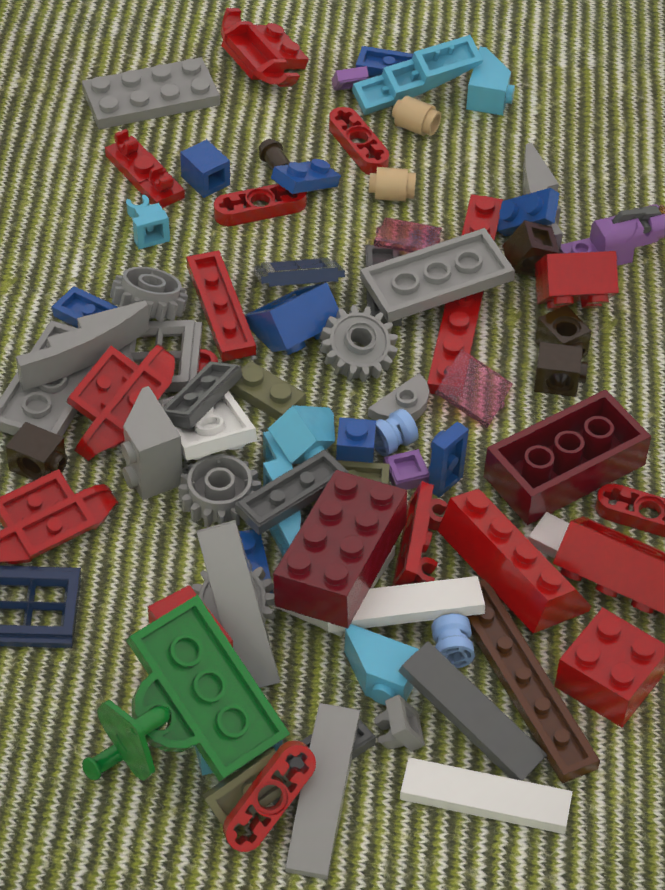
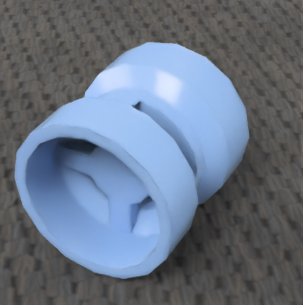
M398 409L390 413L388 419L376 420L375 450L380 455L389 456L397 451L398 446H408L417 441L419 436L417 425L406 410Z
M453 613L442 615L435 619L431 625L433 640L437 643L435 648L456 668L469 665L475 658L474 645L469 639L472 634L470 620L464 615Z

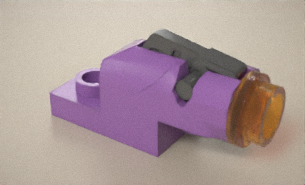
M653 204L639 209L622 210L616 216L595 220L591 226L590 238L561 244L560 253L616 251L617 266L631 263L636 247L652 244L659 239L665 238V206Z

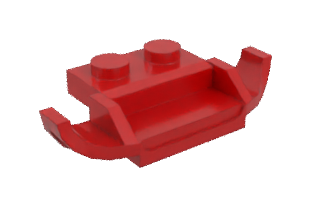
M226 8L221 26V36L223 39L221 46L251 80H262L269 84H276L279 87H291L296 84L300 75L298 73H284V70L306 68L309 58L302 52L300 46L290 39L281 26L274 23L254 25L251 21H241L242 11L239 8Z
M157 344L140 365H137L110 345L66 401V403L93 422L74 451L90 461L98 453L115 448L123 443V426L141 389L149 386L157 400L169 389L175 369L174 355L165 350L160 344Z
M58 469L1 496L0 522L4 529L0 531V563L20 564L31 562L33 558L92 529L96 530L106 520L111 509L118 505V501L109 486L105 484L94 485L74 494Z

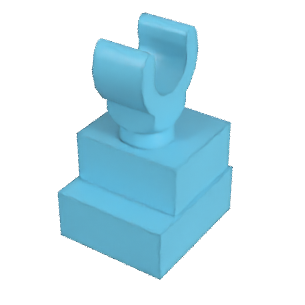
M142 195L143 203L140 205H134L130 199H127V214L132 217L134 242L138 249L169 242V217L160 204L150 205L149 198L146 195Z

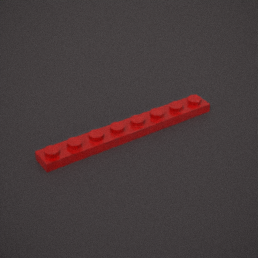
M471 194L462 235L485 228L495 241L503 199ZM484 291L445 304L427 381L430 394L461 399Z

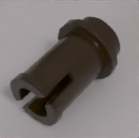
M267 139L260 144L259 158L263 162H267L272 170L274 166L288 165L290 163L283 153V146L279 141Z

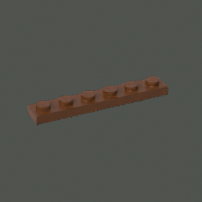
M484 579L479 580L485 602V614L466 616L470 620L472 636L539 747L547 754L546 758L561 783H565L598 770L600 759L496 592Z

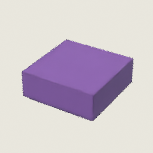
M367 66L336 70L331 79L333 90L351 89L353 83L368 79Z
M419 449L384 457L383 463L390 464L389 480L392 486L408 490L417 488L421 481L429 482V472Z

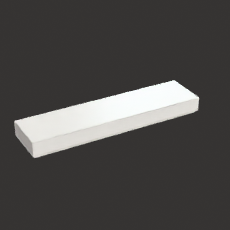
M478 576L371 588L351 624L361 628L430 621L451 613L464 616L485 614V602ZM326 622L328 633L345 631L346 629Z
M409 757L400 791V800L565 834L573 791Z

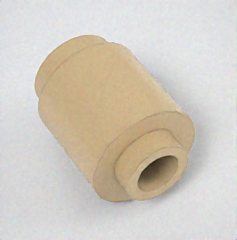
M405 96L402 100L399 99L395 103L392 117L396 126L421 136L426 134L432 136L440 125L441 112L437 111L436 107L431 104Z
M377 167L376 173H370L369 193H375V200L406 202V199H414L416 173L408 172V169Z

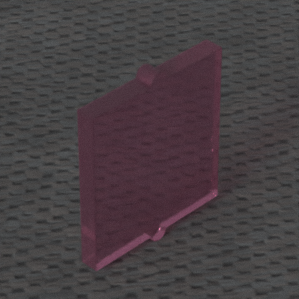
M385 217L381 227L376 229L374 246L411 253L440 243L442 228Z
M461 349L452 365L447 366L444 370L445 376L435 393L487 428L497 411L502 410L505 406L503 401L513 383Z

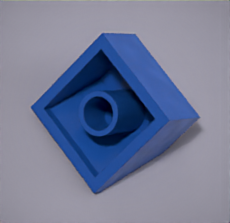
M325 282L298 288L246 314L245 318L250 330L272 352L285 350L288 355L306 347L305 340L313 336L315 340L320 339L330 316L336 317L339 308L328 283Z

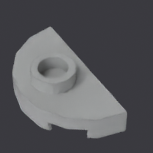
M418 373L368 408V417L373 420H386L390 413L398 409H404L414 420L418 419L427 409L430 394L427 381Z

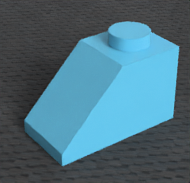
M480 46L479 52L483 62L473 68L468 84L466 109L503 116L506 103L512 104L515 85H510L511 71L486 47Z
M293 405L268 430L290 463L301 464L322 450H326L335 442L334 413L329 407Z
M350 624L349 628L345 629L344 653L364 695L385 706V700L396 695H400L407 701L414 686L398 671L419 649Z

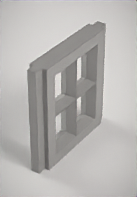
M195 320L149 321V330L140 336L156 337L155 346L157 344L162 346L163 337L182 336L181 351H168L174 355L175 361L179 360L178 375L173 376L172 383L165 392H179L198 374L203 329L202 322H195ZM137 339L119 350L133 362H142L149 354V352H135Z

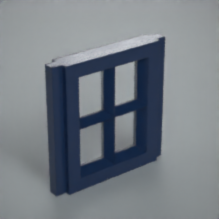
M328 257L260 262L261 266H254V273L261 284L267 283L269 287L339 281L338 278L345 277V270L335 260H330Z
M0 565V586L28 587L26 601H0V610L25 611L23 625H0V646L72 648L80 592L81 568ZM36 587L65 588L64 602H34ZM33 611L62 612L61 626H31Z

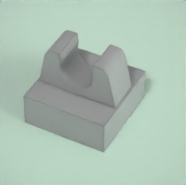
M400 695L385 700L386 710L377 715L374 722L382 731L388 728L390 730L385 735L378 737L379 743L388 750L405 746L410 752L425 746L418 711Z

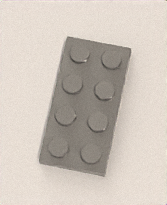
M202 57L164 65L160 64L134 71L129 70L123 73L99 76L82 81V90L98 130L220 105V94Z
M483 228L360 269V278L389 323L514 281L515 270L487 230Z
M51 320L31 352L48 348L47 337L78 328ZM94 365L59 380L25 391L21 387L17 372L0 398V431L15 435L22 425L28 422L63 436L77 413V410L66 403V401Z

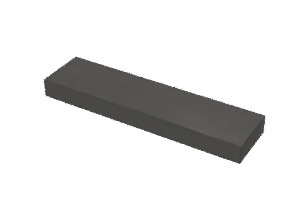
M429 641L415 652L399 669V673L509 778L523 781L547 756L529 736Z

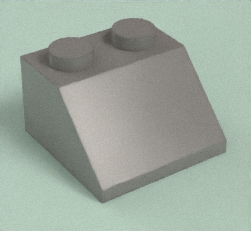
M147 386L141 389L123 426L124 442L120 444L126 461V467L122 469L124 479L130 489L135 487L142 500L179 487L181 485L180 476L183 473L181 436L150 387Z

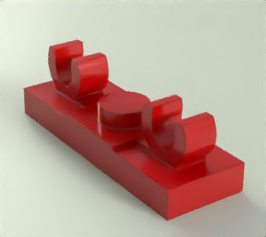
M127 129L115 133V143L105 147V156L142 195H146L149 198L151 205L159 203L164 208L185 198V190L136 138L133 136L129 137Z
M421 481L408 501L407 523L402 531L392 586L411 584L412 582L435 581V578L424 574L423 571L432 574L438 562L429 557L421 558V554L427 551L432 539V532L428 531V528L438 531L443 518L434 513L442 515L448 504L441 499H432L434 485Z

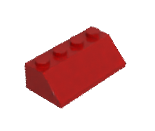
M479 488L450 498L438 532L471 568L494 589L499 598L533 634L590 611L592 606Z
M585 516L570 521L553 561V564L562 567L560 570L562 575L580 582L584 577L597 583L595 589L603 594L616 598L619 593L632 599L631 605L643 612L652 614L654 610L665 614L664 551Z

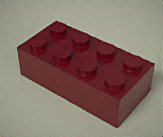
M605 389L487 447L483 477L525 524L529 525L541 519L546 512L551 514L646 464L651 435Z
M335 470L273 573L275 607L348 629L407 523V490Z

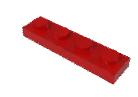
M220 251L187 256V269L222 362L256 355V343Z

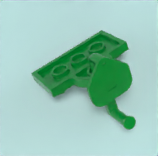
M196 595L135 632L126 640L149 676L136 689L132 699V717L111 700L105 701L97 709L100 723L113 742V745L92 758H85L82 762V768L89 779L96 781L100 779L102 773L124 760L133 774L144 781L155 772L148 744L164 752H183L196 746L220 782L285 739L290 733L200 597ZM167 723L166 729L160 730Z

